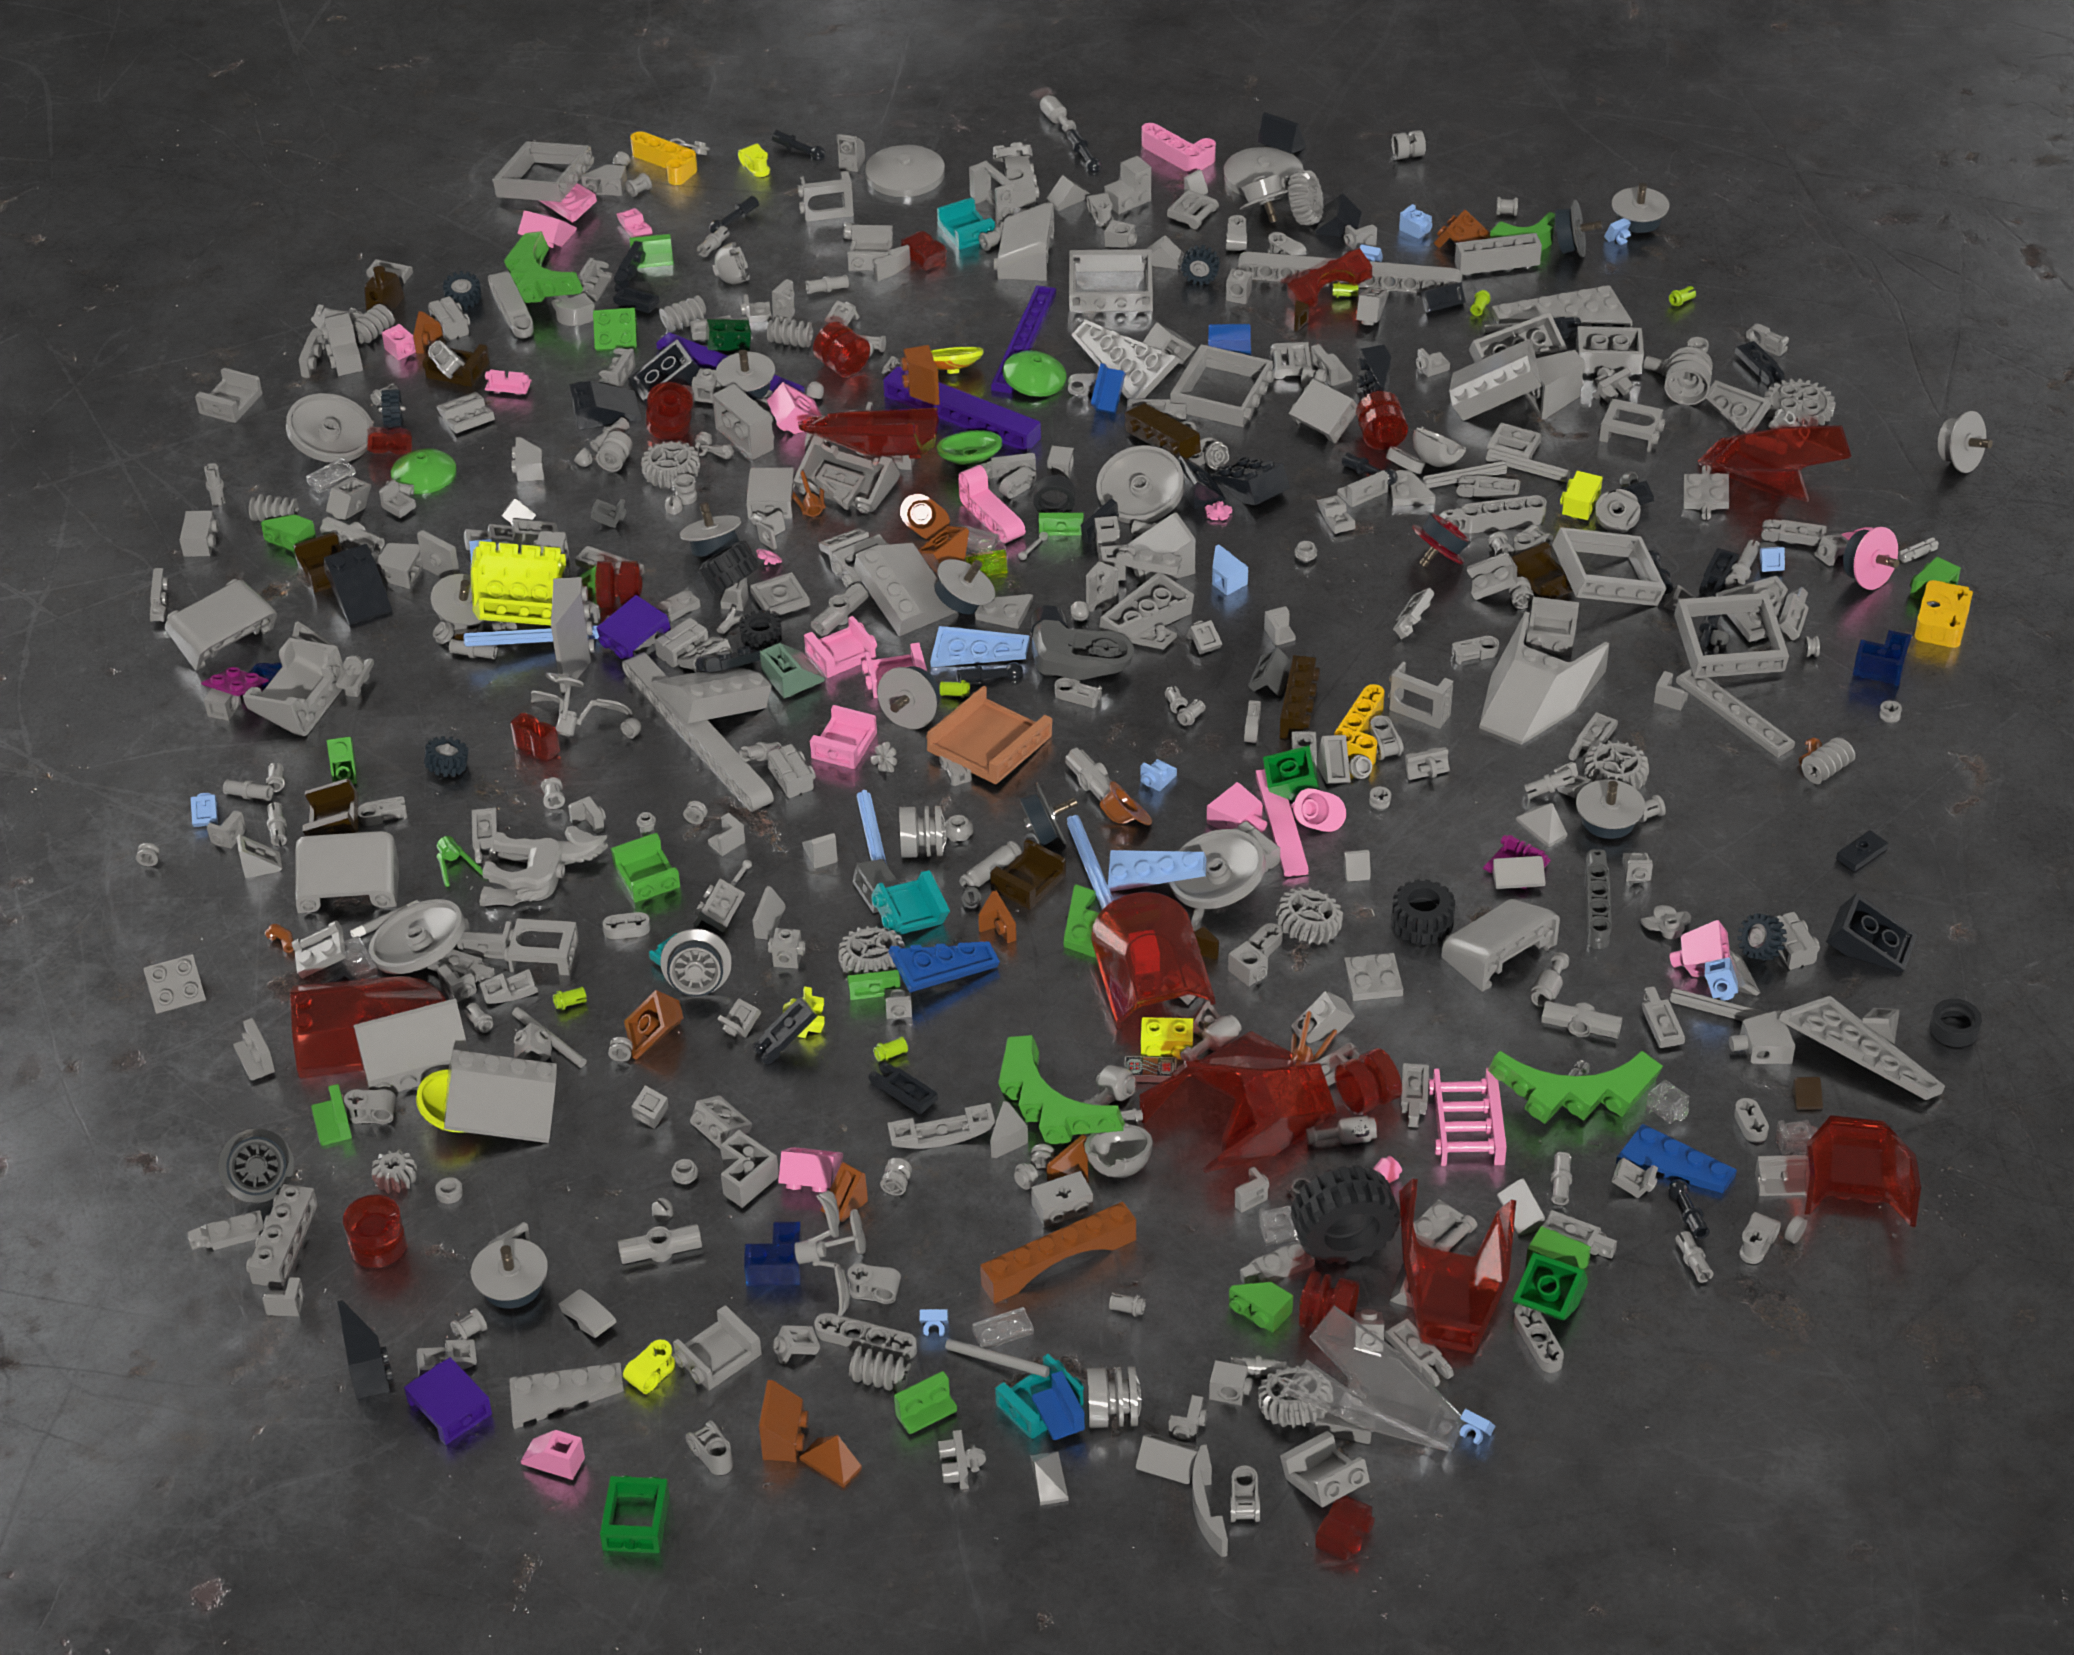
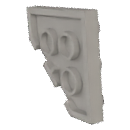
M1777 576L1718 592L1716 597L1768 593L1776 618H1778L1786 600L1788 589ZM1760 612L1727 614L1749 642L1768 637Z

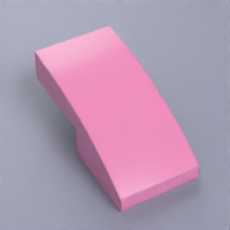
M636 208L617 213L618 220L631 238L653 235L652 228L644 222L643 214Z

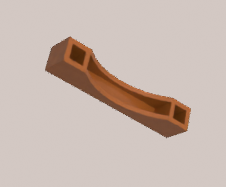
M1123 1201L981 1264V1286L994 1304L1019 1293L1039 1273L1067 1257L1090 1250H1115L1135 1241L1136 1218Z

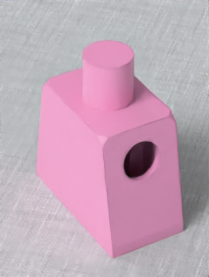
M1238 782L1207 805V824L1220 830L1237 829L1245 821L1261 833L1267 826V822L1262 819L1263 805L1261 801Z
M1719 920L1713 921L1683 934L1681 937L1682 950L1670 953V961L1674 968L1684 965L1691 976H1705L1706 962L1730 957L1728 932Z

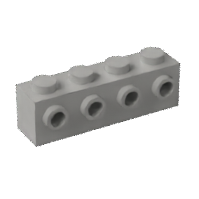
M1536 233L1456 243L1455 265L1462 275L1540 265L1542 244Z
M283 1184L280 1193L275 1195L273 1209L270 1215H267L265 1218L264 1230L256 1239L255 1251L247 1260L246 1271L250 1274L252 1284L277 1288L284 1287L318 1206L314 1188Z

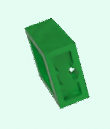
M627 1475L620 1477L610 1476L600 1530L603 1551L660 1553L670 1498L667 1479L659 1477L640 1478ZM617 1497L657 1498L652 1527L612 1525Z

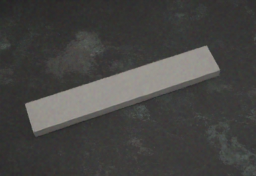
M1691 669L1677 676L1676 683L1775 757L1778 758L1795 747L1794 740L1708 677L1694 678Z

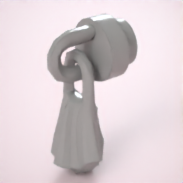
M700 432L699 435H696L694 449L698 452L699 456L705 455L707 451L724 459H730L733 456L734 450L731 444L711 446L713 442L711 434Z

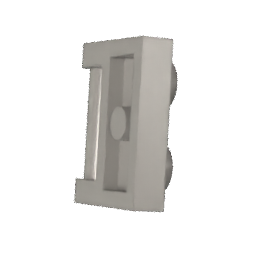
M1187 190L1167 210V217L1187 223L1192 229H1197L1201 225V221L1219 207V203L1211 197ZM1201 206H1205L1196 216L1193 215Z
M1308 342L1275 343L1270 347L1271 355L1274 358L1275 368L1273 373H1275L1276 379H1283L1285 376L1293 375L1302 376L1305 366L1312 367ZM1282 354H1288L1289 365H1283Z
M1500 423L1488 443L1487 452L1489 449L1531 460L1533 453L1541 442L1542 434Z
M337 920L329 923V927L304 939L298 938L292 941L297 974L302 979L346 958L343 930ZM322 940H325L324 942H322V943H320V944H318V945H316V946H314V947H311V948H309V949L306 950V948H308V947H310V946H312V945H314V944H316V943H318V942H320V941H322Z
M1438 1200L1406 1230L1405 1238L1437 1259L1444 1260L1449 1255V1250L1465 1234L1471 1233L1477 1228V1222L1472 1216H1464L1443 1201ZM1454 1225L1458 1226L1444 1241L1436 1243Z

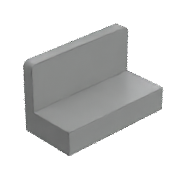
M1320 344L1311 346V364L1316 370H1327L1326 382L1330 387L1352 380L1353 375L1335 354H1327Z
M1383 470L1338 489L1337 494L1347 504L1354 507L1387 493L1389 475Z
M1149 1432L1143 1435L1136 1469L1189 1484L1193 1475L1195 1458L1200 1447Z

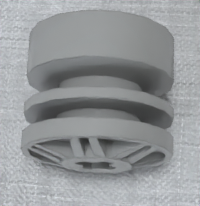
M1694 347L1680 348L1673 352L1668 359L1664 389L1672 401L1682 405H1693L1703 401L1709 394L1713 363L1711 357L1705 351Z
M925 806L923 817H918L916 807H899L901 858L918 857L919 846L925 847L926 855L929 857L931 856V846L936 845L937 856H943L946 843V823L941 806H935V817L929 816V806Z
M1128 1366V1379L1123 1380L1121 1367H1116L1114 1380H1108L1105 1367L1087 1368L1089 1428L1108 1427L1110 1414H1116L1119 1427L1124 1426V1414H1129L1130 1426H1138V1418L1141 1411V1388L1135 1366Z

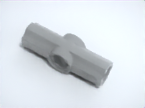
M327 516L322 521L320 527L321 534L323 535L336 532L339 544L346 550L367 543L371 553L381 554L385 545L383 538L367 532L358 522H353L349 525Z
M856 582L843 594L834 595L829 599V606L811 622V628L815 631L816 635L823 638L836 626L848 623L850 614L868 598V592L864 589L863 585Z
M1078 748L1070 750L1069 754L1065 757V763L1077 775L1082 789L1085 791L1091 790L1101 801L1110 792L1109 784L1112 782L1109 779L1106 768L1102 763L1095 764L1083 750Z
M1550 1001L1545 1002L1542 1015L1543 1023L1566 1027L1573 1035L1578 1037H1585L1593 1033L1616 1039L1619 1038L1623 1017L1596 1012L1595 1008L1587 1003H1577L1573 1007Z
M697 1224L672 1230L656 1226L651 1228L647 1235L617 1241L622 1264L649 1258L656 1262H664L670 1259L673 1253L702 1247Z

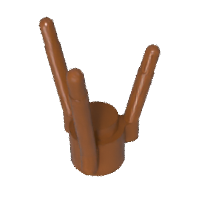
M801 471L800 474L807 495L804 497L803 503L794 491L792 498L800 507L803 515L807 514L810 517L818 516L826 508L824 490L820 488L819 497L811 493L805 472Z
M1310 1011L1306 1012L1298 1047L1297 1035L1295 1033L1292 1034L1291 1054L1288 1064L1295 1071H1300L1318 1061L1337 1034V1030H1332L1313 1057L1312 1049L1305 1045L1311 1018Z

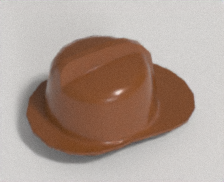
M923 494L910 495L901 505L900 514L904 523L927 540H931L944 528L950 526L948 513L940 505Z
M1113 781L1110 782V792L1099 804L1105 814L1112 821L1119 824H1126L1136 819L1145 825H1151L1152 819L1149 814L1120 785Z

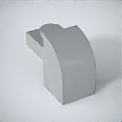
M585 293L571 298L567 295L553 296L552 305L556 311L559 323L567 326H580L593 321L594 303Z

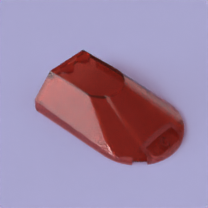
M937 408L830 413L828 418L827 416L805 418L798 422V428L801 431L867 456L909 455L910 459L921 458L923 454H927L930 449L935 447L939 419Z
M1133 893L1114 900L1099 913L1092 927V944L1117 1029L1122 1028V1022L1137 1008L1166 1000L1193 995L1209 1000L1210 1005L1216 1004L1190 918L1186 910L1177 901L1158 893Z
M405 976L292 986L290 991L292 1038L299 1078L363 1071L354 1025L446 1001L445 997L428 982Z

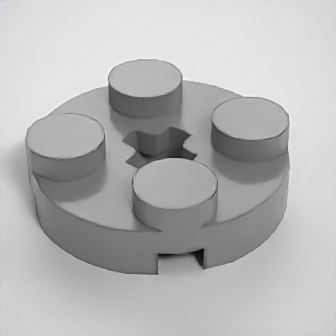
M1022 142L1011 143V147L1006 148L1005 146H995L992 152L993 161L1003 162L1004 157L1028 155V158H1030V156H1033L1031 145H1023Z
M1616 489V492L1611 493L1608 491L1597 500L1596 521L1609 531L1624 534L1635 526L1640 518L1638 499L1630 491ZM1622 508V513L1616 514L1613 509Z

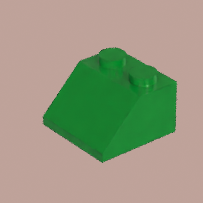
M1310 746L1263 757L1269 792L1295 802L1297 795L1307 788L1320 790L1316 765Z
M1533 1252L1512 1301L1524 1307L1565 1320L1578 1307L1588 1285L1585 1270Z

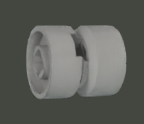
M1422 130L1410 131L1408 135L1404 132L1392 135V151L1395 159H1405L1409 155L1412 157L1425 155L1426 143Z
M620 431L610 432L596 455V461L599 466L607 471H619L633 447L630 437Z

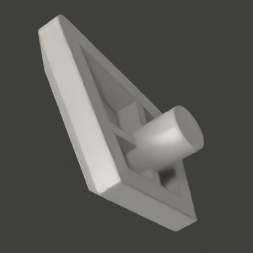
M1156 625L1131 637V642L1164 650L1177 637V633L1165 628L1163 625Z
M1206 1001L1193 1022V1032L1201 1038L1203 1030L1220 1018V1015L1209 1001Z

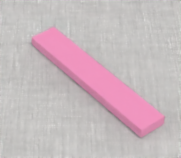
M1265 769L1256 770V780L1273 840L1280 847V864L1284 877L1307 875L1309 868L1289 800L1269 792Z

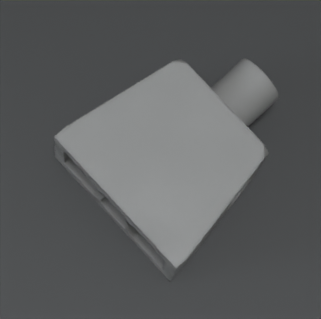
M389 543L381 554L371 553L381 580L411 589L423 568L419 544Z
M1781 1010L1742 1021L1740 1035L1729 1037L1731 1051L1745 1050L1748 1060L1752 1064H1791L1795 1044L1787 1024L1779 1021L1782 1013Z

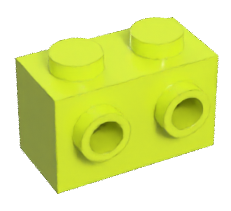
M1577 471L1574 478H1570L1568 481L1567 492L1563 491L1561 495L1562 514L1588 520L1601 495L1603 477Z
M1142 1017L1141 1057H1177V1059H1182L1180 1054L1184 1048L1193 1047V1018Z

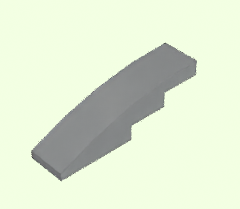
M512 519L511 526L489 524L487 531L465 529L464 540L466 550H470L469 541L491 539L496 544L507 541L510 544H518V548H521V545H533L534 540L538 539L541 531H552L554 533L558 532L557 524L553 522Z

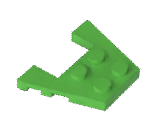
M1076 884L1073 890L1064 935V947L1109 963L1130 947V936L1148 934V930L1154 925L1159 926L1163 921V914L1142 907L1132 924L1089 910V907L1096 898V891Z

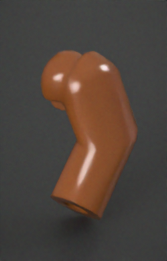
M1813 737L1806 740L1805 745H1808L1806 748L1808 753L1799 757L1800 765L1806 756L1822 747V743L1818 738Z
M279 924L269 925V928L265 930V936L268 939L270 938L271 941L279 938L283 951L286 953L293 952L292 941L294 940L291 931Z

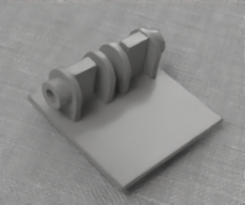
M193 954L143 968L156 1014L206 1001Z

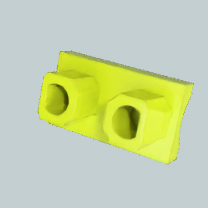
M804 986L803 999L806 1000L816 1014L821 1015L824 1007V998L812 996V988ZM793 998V999L790 1000V1002L785 1003L784 1006H783V1013H784L797 999ZM818 1015L798 1037L806 1038L808 1031L821 1033L824 1026V1017Z

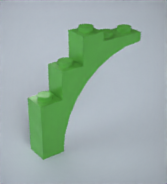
M542 232L524 233L504 260L524 303L542 302L545 297L580 294L583 290L576 272L551 271L541 266L549 250Z
M1033 1035L1008 1037L998 1084L1006 1101L1019 1100V1108L1025 1122L1040 1121L1039 1129L1046 1144L1071 1143L1072 1136L1075 1134L1109 1133L1124 1130L1125 1122L1118 1106L1093 1105L1075 1101L1052 1089L1041 1078L1038 1068L1039 1050Z
M1499 1051L1494 1056L1488 1072L1497 1080L1502 1081L1513 1089L1517 1095L1528 1100L1524 1109L1534 1118L1546 1124L1562 1105L1570 1113L1578 1116L1583 1121L1600 1103L1607 1106L1610 1111L1623 1117L1656 1081L1663 1066L1641 1051L1632 1060L1611 1071L1586 1076L1557 1075L1534 1069Z

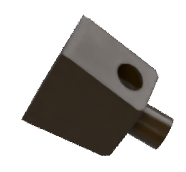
M376 266L373 268L374 276L364 287L366 312L378 304H383L392 312L405 298L398 275L386 271L383 266Z

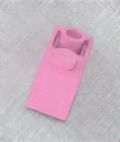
M558 1430L536 1437L532 1440L521 1459V1464L573 1480L585 1459L581 1437Z

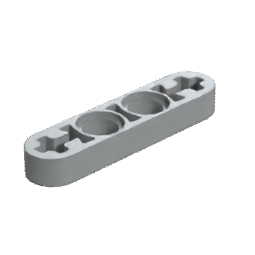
M832 1313L820 1314L814 1322L816 1336L826 1342L853 1349L861 1346L862 1351L867 1352L868 1349H872L873 1354H878L881 1351L884 1357L892 1354L893 1359L896 1360L899 1357H903L904 1361H908L917 1354L916 1338L906 1332L837 1316ZM849 1330H857L860 1332V1334L854 1338L845 1335L846 1332ZM877 1336H882L886 1339L882 1344H874L871 1340Z

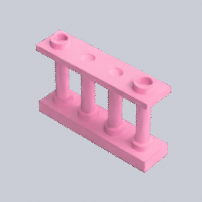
M1486 1068L1485 1078L1481 1079V1081L1441 1082L1439 1069H1434L1433 1079L1428 1081L1429 1095H1434L1438 1139H1435V1155H1440L1441 1166H1446L1448 1152H1488V1154H1493L1494 1165H1505L1507 1147L1499 1082L1488 1072L1489 1068ZM1442 1092H1481V1094H1486V1098H1483V1101L1443 1102ZM1483 1111L1484 1114H1488V1118L1485 1121L1445 1122L1444 1112ZM1486 1131V1134L1491 1135L1488 1141L1447 1142L1446 1132Z

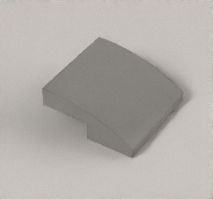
M476 392L437 406L440 415L455 433L495 420L493 411L485 406L483 397Z

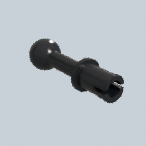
M1070 130L1067 138L1073 144L1074 151L1080 152L1087 161V170L1091 172L1101 170L1102 163L1098 158L1093 157L1087 149V140L1082 138L1078 130Z
M775 130L774 135L778 137L772 136V142L785 146L787 150H791L793 147L807 153L813 160H822L826 156L823 147L808 146L797 141L795 135L790 136Z
M750 196L741 204H736V210L722 220H713L709 225L710 232L714 233L720 226L726 227L739 217L746 218L749 212L759 206L757 198Z
M1348 452L1342 458L1343 466L1356 470L1360 475L1365 472L1374 475L1383 471L1370 465L1365 457L1359 458ZM1385 469L1384 471L1389 475L1387 485L1391 486L1397 482V473L1393 469Z
M1655 550L1648 551L1666 587L1664 594L1671 593L1673 591V584L1670 580V573L1667 569L1661 567L1660 553Z
M1720 615L1705 616L1703 623L1699 626V630L1702 633L1699 644L1703 656L1710 655L1707 648L1712 631L1718 630L1717 623Z
M1016 662L1009 663L1006 668L983 670L979 665L972 669L957 670L956 678L957 682L965 680L967 683L978 682V684H982L983 679L1007 677L1008 679L1016 680L1022 677L1023 668Z
M1682 1179L1673 1180L1669 1184L1668 1192L1672 1198L1679 1200L1684 1210L1682 1215L1683 1222L1689 1225L1697 1239L1706 1238L1710 1230L1703 1219V1211L1698 1207H1694L1688 1196L1690 1192L1688 1183Z

